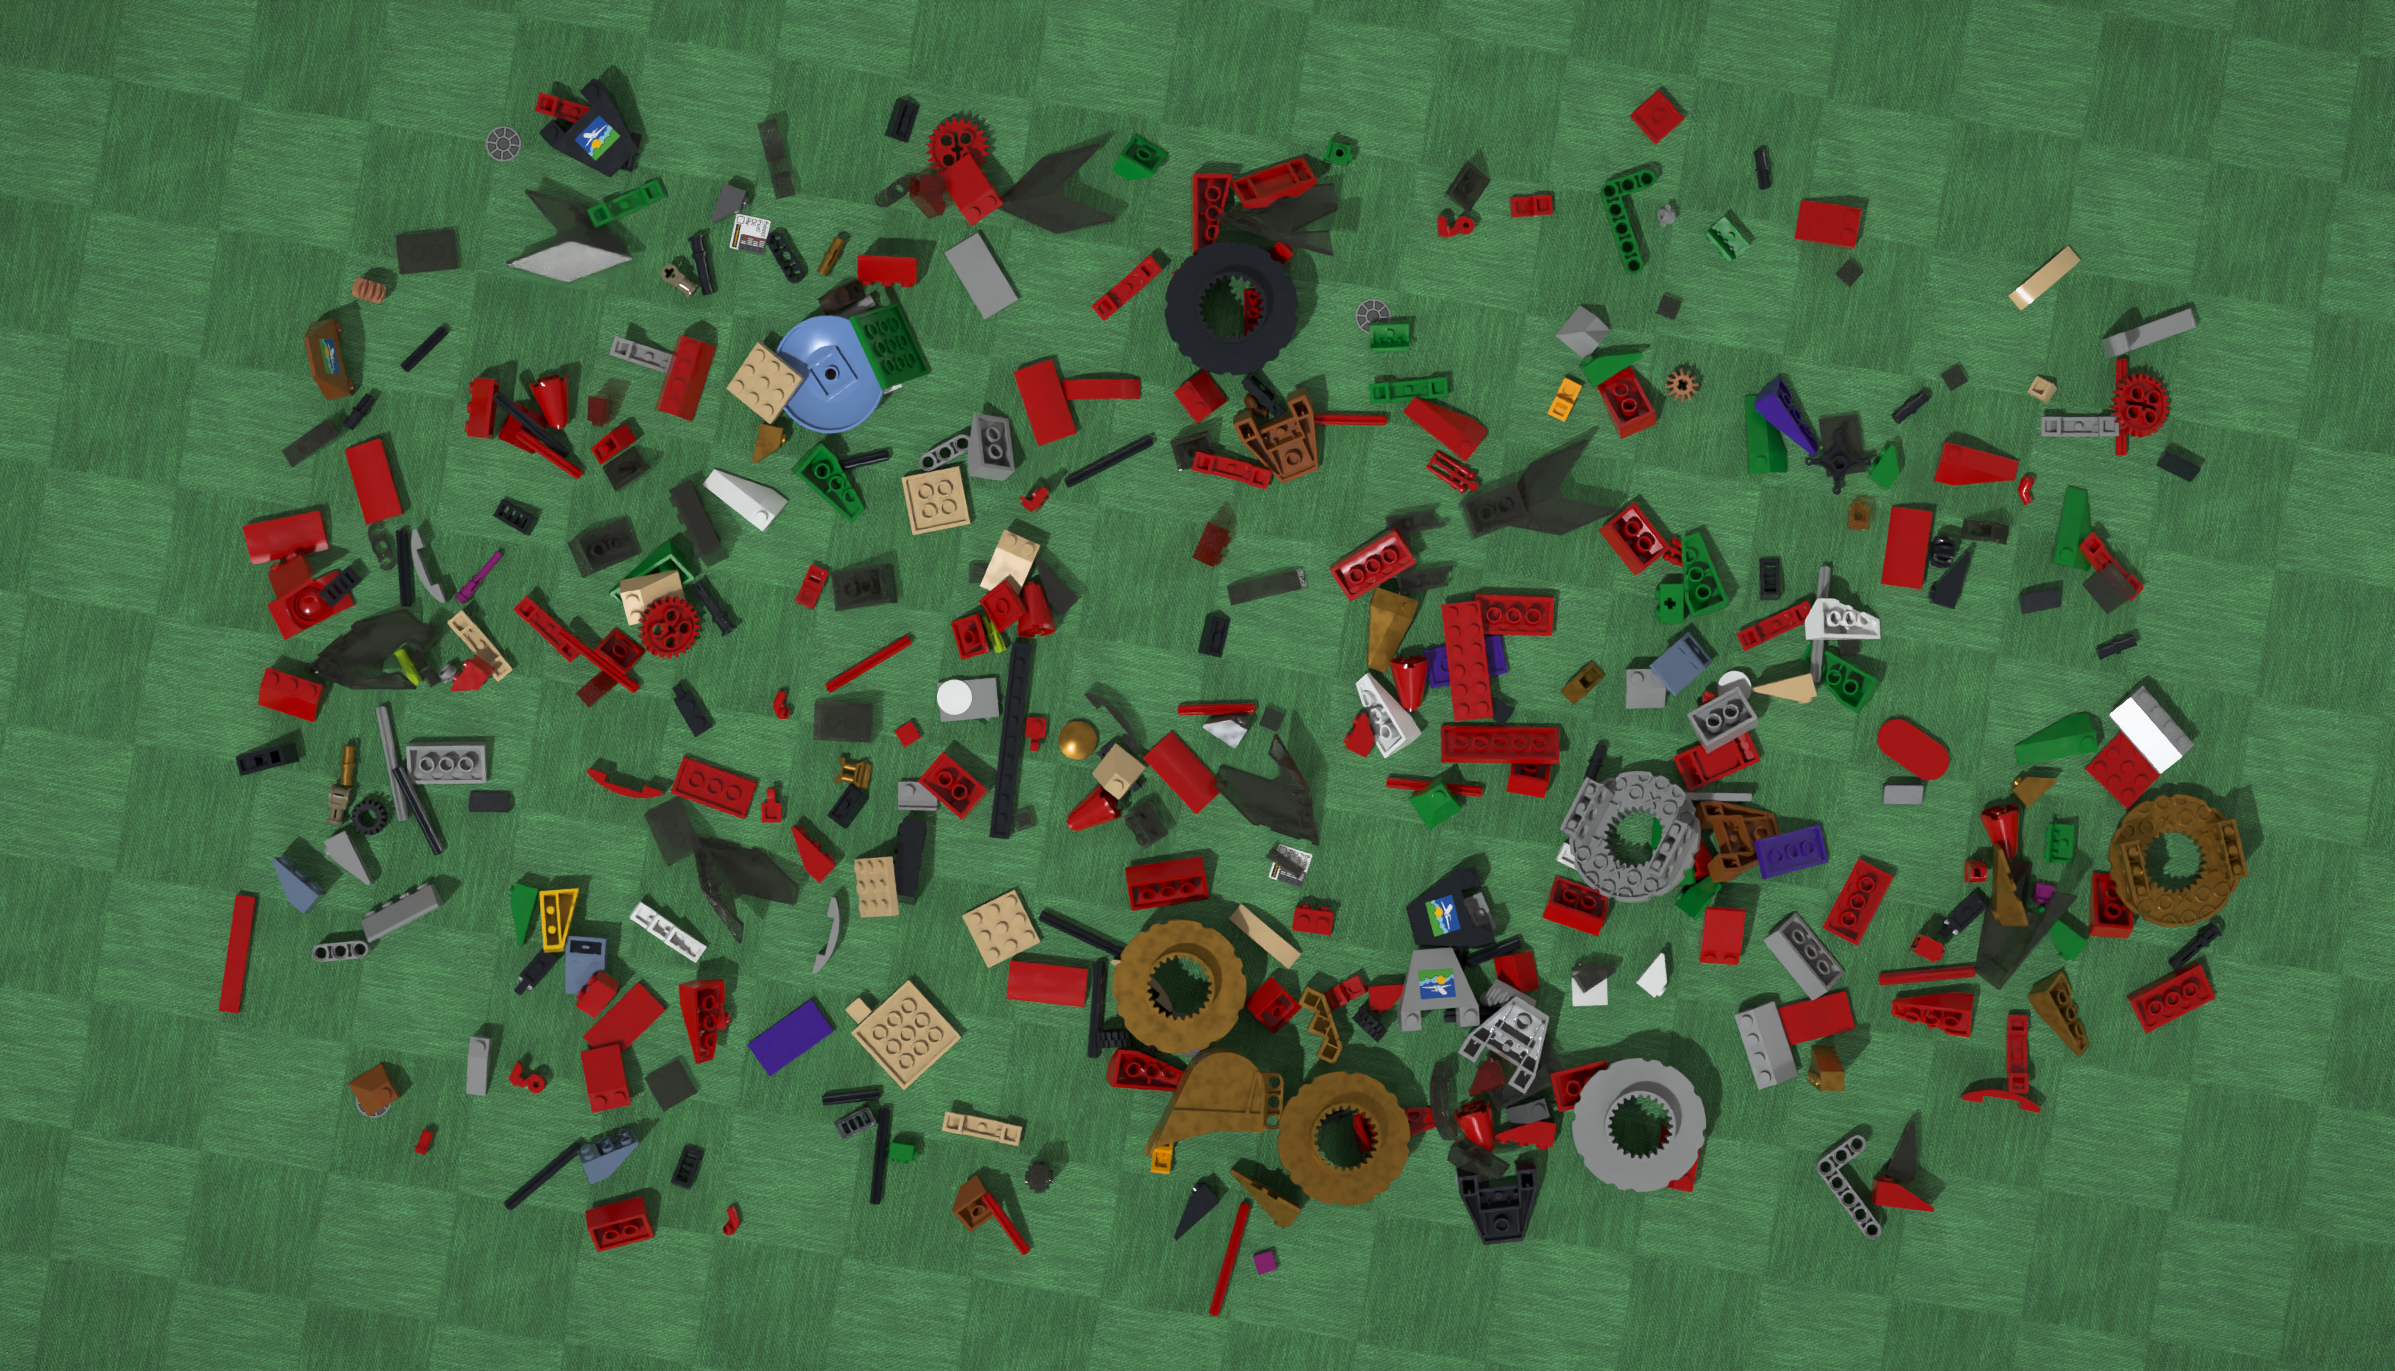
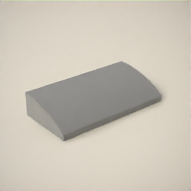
M408 742L406 746L407 775L411 784L487 783V742Z

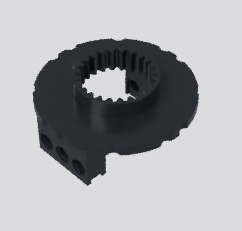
M1231 242L1211 244L1201 248L1197 255L1189 256L1184 261V266L1175 271L1165 296V301L1168 304L1165 309V320L1172 341L1178 343L1181 354L1184 357H1190L1194 365L1206 372L1223 375L1224 373H1231L1232 376L1245 375L1264 368L1265 363L1268 361L1273 362L1279 356V351L1282 348H1286L1289 344L1298 319L1295 314V310L1298 308L1296 289L1291 277L1284 273V266L1279 261H1274L1267 251L1244 242L1236 245ZM1234 276L1236 281L1243 278V283L1249 281V287H1256L1254 292L1260 293L1258 300L1263 301L1260 304V308L1264 310L1260 311L1259 315L1262 318L1257 319L1258 326L1254 325L1252 327L1253 332L1248 330L1246 337L1240 334L1239 339L1232 336L1231 340H1229L1227 335L1220 338V333L1214 335V329H1207L1208 323H1203L1205 317L1200 315L1203 312V308L1199 306L1203 305L1204 301L1201 297H1206L1204 290L1209 291L1210 284L1215 286L1217 279L1223 282L1224 277L1230 280Z

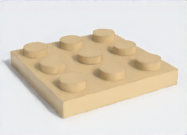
M757 342L726 389L769 424H774L805 377L762 342Z
M959 466L901 478L913 535L971 524Z
M893 857L854 859V871L857 879L856 889L859 896L861 918L899 915Z
M1015 889L962 915L988 968L1041 942Z

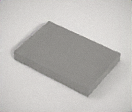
M996 678L962 681L969 686L972 693L971 705L965 712L951 715L940 708L941 722L999 717ZM945 682L937 683L938 690Z

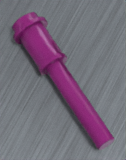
M496 551L472 580L469 579L459 593L456 592L455 598L462 604L468 603V599L479 588L478 584L503 555Z

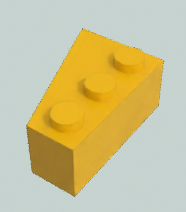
M579 888L539 891L544 953L564 951L579 895Z

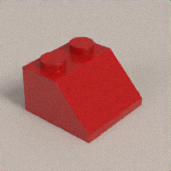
M1205 370L1173 392L1196 424H1199L1228 401Z
M1510 763L1506 792L1544 799L1549 783L1551 764Z
M1272 976L1244 1003L1254 1016L1273 1034L1302 1008Z

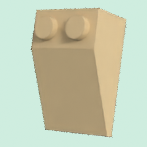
M1004 529L980 587L991 591L1001 582L1008 579L1019 596L1039 552L1040 545Z
M678 570L620 580V594L629 625L640 623L639 619L645 618L641 613L648 612L647 605L651 608L653 607V600L659 603V598L662 597L666 601L668 595L672 599L677 596L680 600L682 598L686 600Z
M1811 673L1751 687V692L1798 701L1799 704L1813 701L1812 697L1817 696Z

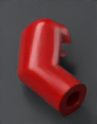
M2030 475L2024 476L2017 488L2024 505L2033 502L2029 491L2031 486L2034 485L2035 480Z
M778 690L772 708L777 717L783 720L790 716V712L784 704L787 693Z

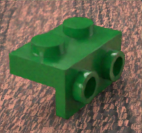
M1727 215L1705 232L1708 242L1713 246L1715 245L1719 249L1721 257L1730 263L1751 245L1749 240Z
M1409 321L1369 323L1371 352L1379 354L1386 351L1402 353L1410 350Z
M2048 823V827L2045 829L2047 845L2043 850V857L2046 863L2074 864L2076 825Z

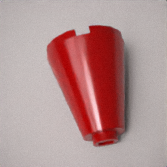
M558 374L537 379L536 384H533V381L529 383L549 426L554 427V429L566 427L565 424L569 422L568 374H563V378H559Z
M1038 582L1026 583V586L1022 588L1021 602L1028 613L1018 620V636L1034 637L1035 634L1047 636L1055 633L1056 626L1042 586L1038 585Z
M1403 656L1390 660V668L1401 706L1406 708V711L1418 710L1417 707H1420L1422 704L1429 664L1427 657L1410 656V658L1404 659Z
M1099 784L1067 815L1068 820H1066V823L1071 830L1079 832L1119 819L1122 816L1121 808L1118 810L1116 804H1118L1116 797Z
M2006 804L2007 808H2001L2000 805H1996L1982 810L1980 819L1993 847L1994 843L1998 842L2006 860L2013 859L2018 852V806Z
M1477 1100L1462 1105V1110L1458 1112V1109L1453 1112L1455 1120L1477 1155L1482 1157L1491 1155L1495 1149L1490 1101L1487 1100V1103H1484L1483 1100Z

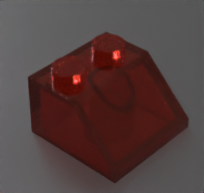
M1208 522L1192 559L1214 568L1215 564L1219 566L1223 557L1220 552L1223 547L1227 548L1231 539L1228 536L1229 531Z
M1494 1058L1483 1061V1065L1480 1066L1468 1091L1470 1097L1507 1085L1499 1060L1495 1061Z

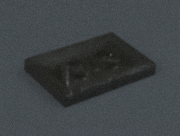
M454 229L395 235L399 275L459 269Z
M1858 414L1818 419L1823 456L1834 446L1836 440L1835 430L1839 428L1844 433L1842 443L1846 452L1855 458H1864ZM1865 465L1855 466L1844 475L1866 472ZM1825 468L1826 477H1832L1831 473Z
M679 797L644 814L667 866L703 849Z

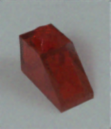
M588 396L587 420L591 421L593 426L598 427L609 424L613 401Z
M602 671L576 694L589 708H592L619 683Z

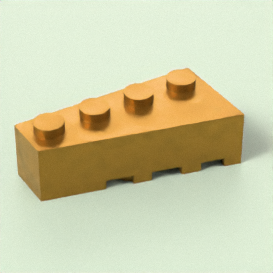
M1811 1046V1070L1807 1072V1080L1811 1083V1086L1819 1091L1844 1092L1845 1072L1842 1064H1840V1059L1835 1058L1838 1057L1837 1052H1835V1046Z

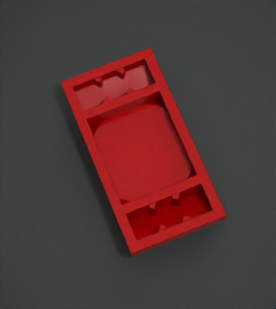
M1304 157L1230 181L1244 208L1268 207L1275 200L1285 196L1297 197L1317 183V179Z
M338 570L313 581L281 603L275 600L267 605L284 640L355 606L349 593L332 608L318 594L339 575ZM339 579L338 581L346 588L344 582ZM334 584L333 588L341 594L342 592ZM328 589L326 592L335 600L336 597Z
M1748 732L1708 754L1702 744L1673 756L1688 792H1692L1761 761Z

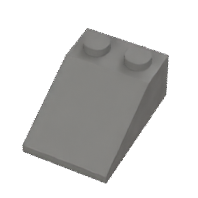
M978 413L973 414L967 456L969 476L1004 481L1015 472L1008 418Z

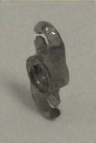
M913 174L903 176L893 182L887 189L881 191L882 195L887 196L886 203L880 202V194L878 193L875 195V203L880 208L889 207L902 199L908 192H912L913 188L906 184L908 179H912L914 181L913 187L918 188V178ZM893 186H900L902 188V195L894 196L891 192Z
M379 523L371 524L367 534L372 550L378 557L379 563H382L384 558L390 559L391 562L388 566L381 564L380 568L385 571L391 570L395 565V557L391 544L385 537V532L381 531L378 536L372 533L374 528L383 529V525ZM380 541L385 542L387 545V549L382 553L376 549V545Z

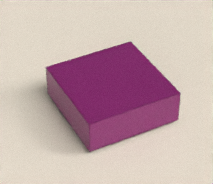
M2036 882L2032 901L2052 906L2056 887Z
M1272 1250L1253 1255L1258 1275L1277 1270Z

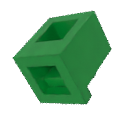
M1329 140L1323 161L1346 167L1347 162H1352L1354 154L1351 151L1352 146ZM1342 150L1343 156L1338 157L1336 151Z
M892 1141L888 1162H893V1159H897V1163L908 1164V1161L912 1160L917 1161L918 1149H915V1144Z

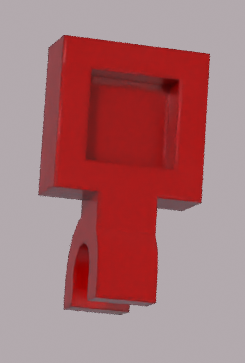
M1027 717L1025 737H1031L1030 751L1038 752L1039 738H1045L1046 718Z
M768 788L767 802L761 803L762 823L782 822L781 802H776V788Z

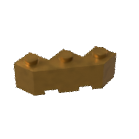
M1306 985L1298 1004L1315 1012L1307 1030L1324 1038L1316 1057L1334 1065L1343 1047L1324 993Z

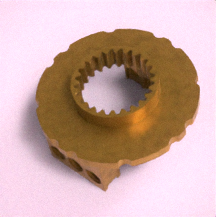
M2173 794L2172 797L2162 795L2155 797L2151 802L2144 801L2138 804L2123 817L2121 827L2115 829L2109 846L2108 861L2111 864L2109 875L2110 879L2115 882V892L2131 912L2141 914L2143 920L2163 927L2176 928L2180 924L2188 927L2195 925L2198 920H2208L2222 910L2229 902L2228 897L2231 893L2235 892L2239 879L2249 877L2236 818L2226 819L2216 808H2209L2205 801L2188 795ZM2174 832L2181 833L2182 836L2188 835V840H2194L2193 845L2199 846L2196 850L2197 853L2202 854L2198 858V860L2202 861V864L2198 865L2201 872H2196L2198 878L2192 879L2193 884H2187L2186 887L2171 890L2164 889L2163 886L2157 887L2158 883L2151 882L2152 877L2146 876L2149 871L2144 868L2147 865V862L2144 860L2147 854L2144 853V850H2149L2147 844L2154 842L2152 838H2159V835Z
M1169 920L1164 925L1160 923L1152 925L1147 932L1141 931L1122 951L1120 955L1121 962L1116 965L1113 976V998L1117 1000L1116 1009L1119 1016L1125 1019V1027L1145 1045H1154L1159 1051L1167 1053L1186 1054L1190 1053L1193 1049H1206L1211 1042L1220 1041L1239 1018L1238 1011L1243 1009L1246 998V976L1241 971L1243 967L1241 959L1234 954L1235 948L1215 929L1211 927L1204 928L1201 923L1191 920ZM1175 955L1179 959L1183 955L1186 957V960L1193 958V963L1200 962L1199 967L1206 968L1204 974L1210 975L1207 978V982L1212 983L1208 986V989L1212 992L1207 993L1209 1000H1204L1205 1007H1199V1013L1193 1011L1192 1017L1186 1014L1184 1019L1180 1015L1174 1019L1173 1014L1167 1017L1165 1011L1160 1013V1007L1153 1006L1155 1000L1149 999L1152 993L1147 991L1151 988V985L1147 982L1152 981L1150 974H1155L1154 967L1159 968L1160 961L1166 963L1167 957L1173 960Z
M1346 1071L1331 1072L1313 1078L1311 1084L1302 1085L1298 1089L1297 1095L1290 1097L1282 1108L1278 1123L1280 1134L1277 1136L1278 1154L1283 1168L1287 1169L1290 1173V1180L1294 1184L1300 1185L1302 1192L1330 1205L1334 1203H1340L1341 1206L1362 1204L1374 1199L1377 1193H1384L1388 1190L1390 1182L1397 1180L1409 1155L1407 1143L1410 1141L1409 1123L1404 1109L1400 1108L1397 1104L1398 1099L1393 1093H1388L1385 1090V1086L1376 1079L1356 1072L1352 1075L1347 1074ZM1340 1108L1341 1110H1347L1348 1108L1349 1111L1356 1109L1357 1114L1363 1112L1362 1117L1369 1118L1368 1124H1373L1370 1130L1375 1132L1372 1139L1376 1142L1371 1144L1374 1150L1368 1152L1370 1158H1364L1365 1163H1358V1168L1356 1166H1351L1350 1169L1348 1167L1341 1169L1340 1166L1334 1168L1332 1163L1327 1165V1159H1321L1322 1153H1317L1319 1146L1314 1143L1318 1141V1138L1314 1134L1319 1133L1316 1126L1322 1125L1320 1119H1326L1325 1113L1331 1115L1332 1110L1339 1111Z

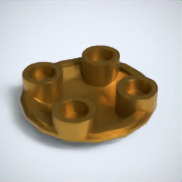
M1073 721L1066 724L1061 729L1058 737V745L1061 752L1074 760L1090 756L1097 744V736L1094 729L1082 721Z

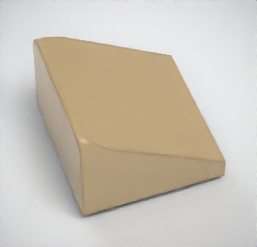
M2036 376L2027 393L2048 404L2057 387L2053 383Z
M860 996L845 1009L858 1024L873 1011Z

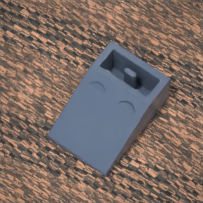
M1687 632L1672 643L1650 667L1653 673L1665 684L1666 689L1675 696L1713 661L1693 636Z
M287 857L273 858V865L288 901L303 914L311 912L324 897L323 888L316 882H310L307 879L308 875L301 869L296 870L292 866L293 862Z
M581 935L567 936L565 993L577 994L581 988L584 989L587 986L586 983L592 974L596 975L599 970L606 973L609 938Z
M632 1129L620 1130L614 1136L603 1137L597 1143L592 1145L586 1144L580 1150H577L578 1157L590 1184L610 1177L639 1145Z

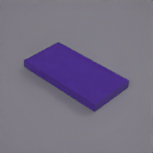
M1500 635L1485 637L1489 677L1508 673ZM1446 646L1423 650L1424 657H1427L1429 662L1427 672L1431 689L1450 685Z
M1820 824L1754 841L1762 879L1828 863Z
M811 999L750 1042L748 1047L767 1074L772 1076L830 1035L834 1030Z

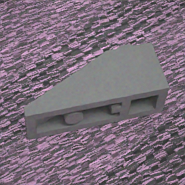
M348 830L324 841L325 846L323 847L328 857L331 856L334 861L366 885L374 883Z
M477 1035L470 1037L466 1094L486 1096L493 1037Z

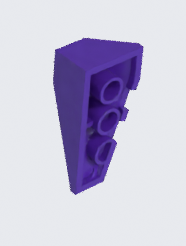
M1778 376L1757 394L1754 402L1755 409L1772 425L1814 456L1817 454L1819 445L1806 423H1802L1801 411L1799 408H1794L1790 401V398L1793 396L1780 376Z

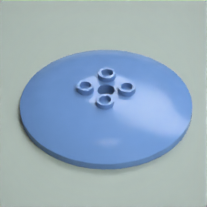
M833 315L807 319L793 327L784 336L775 354L805 377L784 407L785 412L803 427L820 433L844 432L862 424L878 407L884 390L881 389L849 319ZM830 368L836 371L834 379H830L827 375Z

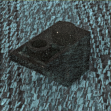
M855 280L830 290L818 298V301L824 313L832 315L862 300L866 295L859 281Z

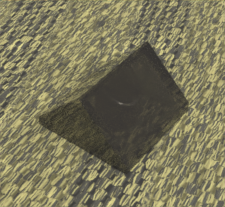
M1466 161L1444 196L1465 211L1470 212L1491 180L1473 164Z
M1208 430L1170 441L1178 471L1192 468L1196 451L1214 454Z
M635 445L602 467L616 492H621L651 472V469Z

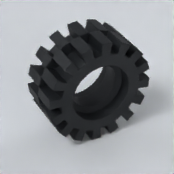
M375 800L359 802V804L355 805L354 810L351 812L352 817H350L353 823L352 826L363 835H374L381 832L388 821V813L385 811L384 805ZM366 810L374 811L377 816L376 822L372 825H366L362 820V815Z
M1364 1007L1352 1018L1377 1043L1388 1032Z
M1128 1029L1097 1031L1098 1048H1120L1133 1045L1132 1034Z

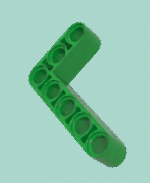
M1643 170L1609 181L1600 188V197L1623 268L1628 275L1638 274L1643 268V262L1621 197L1652 187L1656 181V176L1651 170ZM1642 175H1649L1651 183L1644 184L1641 181ZM1630 181L1633 184L1632 190H1625L1622 185L1623 182ZM1604 188H1613L1614 195L1611 197L1606 196ZM1612 205L1620 208L1619 215H1613L1610 212ZM1618 224L1625 225L1626 232L1624 234L1617 232L1616 226ZM1623 243H1630L1632 251L1628 253L1623 251ZM1630 261L1637 262V271L1629 269L1628 264Z

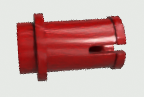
M425 1129L422 1130L417 1145H414L415 1152L426 1155V1152H429L428 1147L433 1138V1132Z

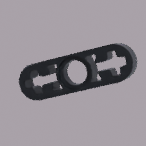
M776 231L769 233L766 243L786 278L793 284L800 283L804 278V272L783 235ZM774 235L776 238L780 237L778 242L781 247L786 246V248L780 249L777 253H775V250H778L777 246L770 243L772 241L771 237ZM788 252L791 259L788 263L780 261L781 253ZM793 262L796 263V265L792 266L796 272L800 271L797 280L790 278L792 272L789 268L787 270L784 269V267L790 266Z

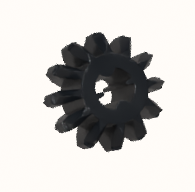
M1946 535L1934 537L1930 548L1929 560L1931 566L1936 568H1949L1951 566L1955 551V542L1952 537Z

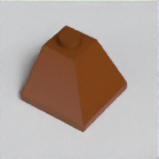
M382 1063L348 1083L368 1117L402 1097Z
M977 1175L960 1186L952 1208L954 1215L970 1233L994 1216L982 1199V1196L990 1191Z

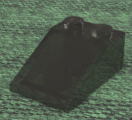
M1515 481L1458 503L1472 540L1529 518Z
M626 518L567 542L582 578L641 553Z
M877 564L831 572L835 611L898 603L893 564Z
M815 701L813 740L872 743L874 704Z

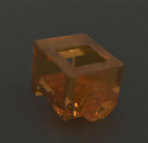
M1853 502V505H1849L1847 529L1869 530L1870 506H1865V502ZM1856 512H1859L1861 514V518L1859 520L1855 519L1854 514Z

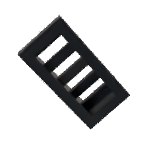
M504 499L501 500L493 515L529 536L539 520L537 517ZM508 506L509 509H508V511H507L505 517H503L502 515H503V513H504L506 507ZM515 510L516 512H515V514H514L512 520L510 521L509 519H510V517H511L513 511ZM521 514H522L523 517L521 518L519 524L517 525L516 523H517L519 517H520Z
M1759 559L1760 600L1780 599L1779 559ZM1764 566H1775V569H1764ZM1764 574H1775V577H1764ZM1764 582H1775V585H1764ZM1764 590H1775V592H1764Z
M348 566L318 594L332 608L359 584L362 579ZM345 574H346L354 583H351V582L347 579V577L345 576ZM339 579L348 586L347 589L338 581ZM334 584L342 592L341 594L333 588ZM328 589L336 597L335 600L326 592Z
M867 1105L834 1124L842 1139L845 1140L875 1125L878 1121L870 1106ZM865 1112L870 1121L869 1123H866L862 1113ZM856 1116L859 1117L863 1126H859L857 1120L855 1119ZM850 1119L856 1127L854 1131L848 1122V1120ZM842 1123H845L850 1133H845L841 1125Z
M684 1146L672 1176L671 1184L690 1190L703 1154L702 1151ZM686 1153L696 1156V1160L686 1157ZM686 1161L694 1165L693 1167H690L683 1164V1162ZM681 1168L690 1171V1175L680 1172ZM678 1176L688 1179V1181L684 1182L678 1180L677 1178Z

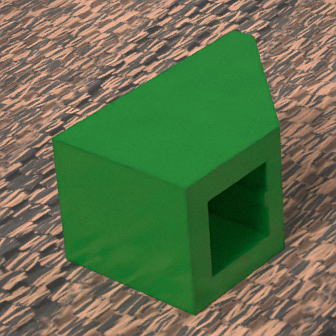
M1892 444L1881 449L1878 454L1880 456L1877 463L1873 462L1867 470L1869 472L1867 478L1884 490H1889L1900 474L1895 446Z

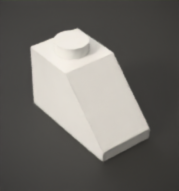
M1661 952L1655 956L1635 981L1654 998L1656 995L1660 997L1666 990L1665 956Z

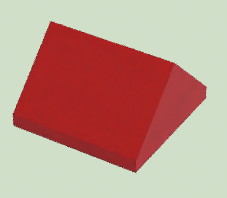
M515 403L542 428L546 429L548 422L545 416ZM508 414L498 438L534 454L535 450L517 439L515 434L521 428L540 441V439L512 415Z
M980 614L951 622L961 660L990 652Z
M614 628L593 650L624 675L629 674L645 653L644 649L617 628Z
M1532 950L1494 958L1498 980L1522 993L1539 989Z

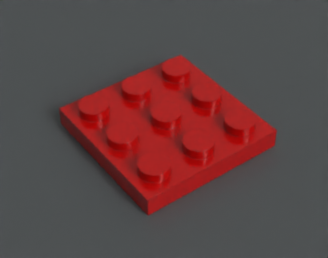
M2121 730L2084 768L2125 809H2128L2161 775L2157 773Z

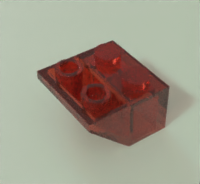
M919 175L910 178L909 198L929 219L942 216L946 207L945 201H943V193L946 190L943 176Z

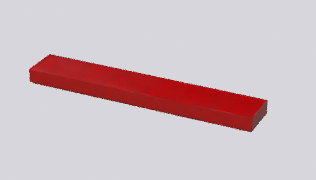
M238 894L235 897L219 1011L237 1014L240 1012L256 897Z

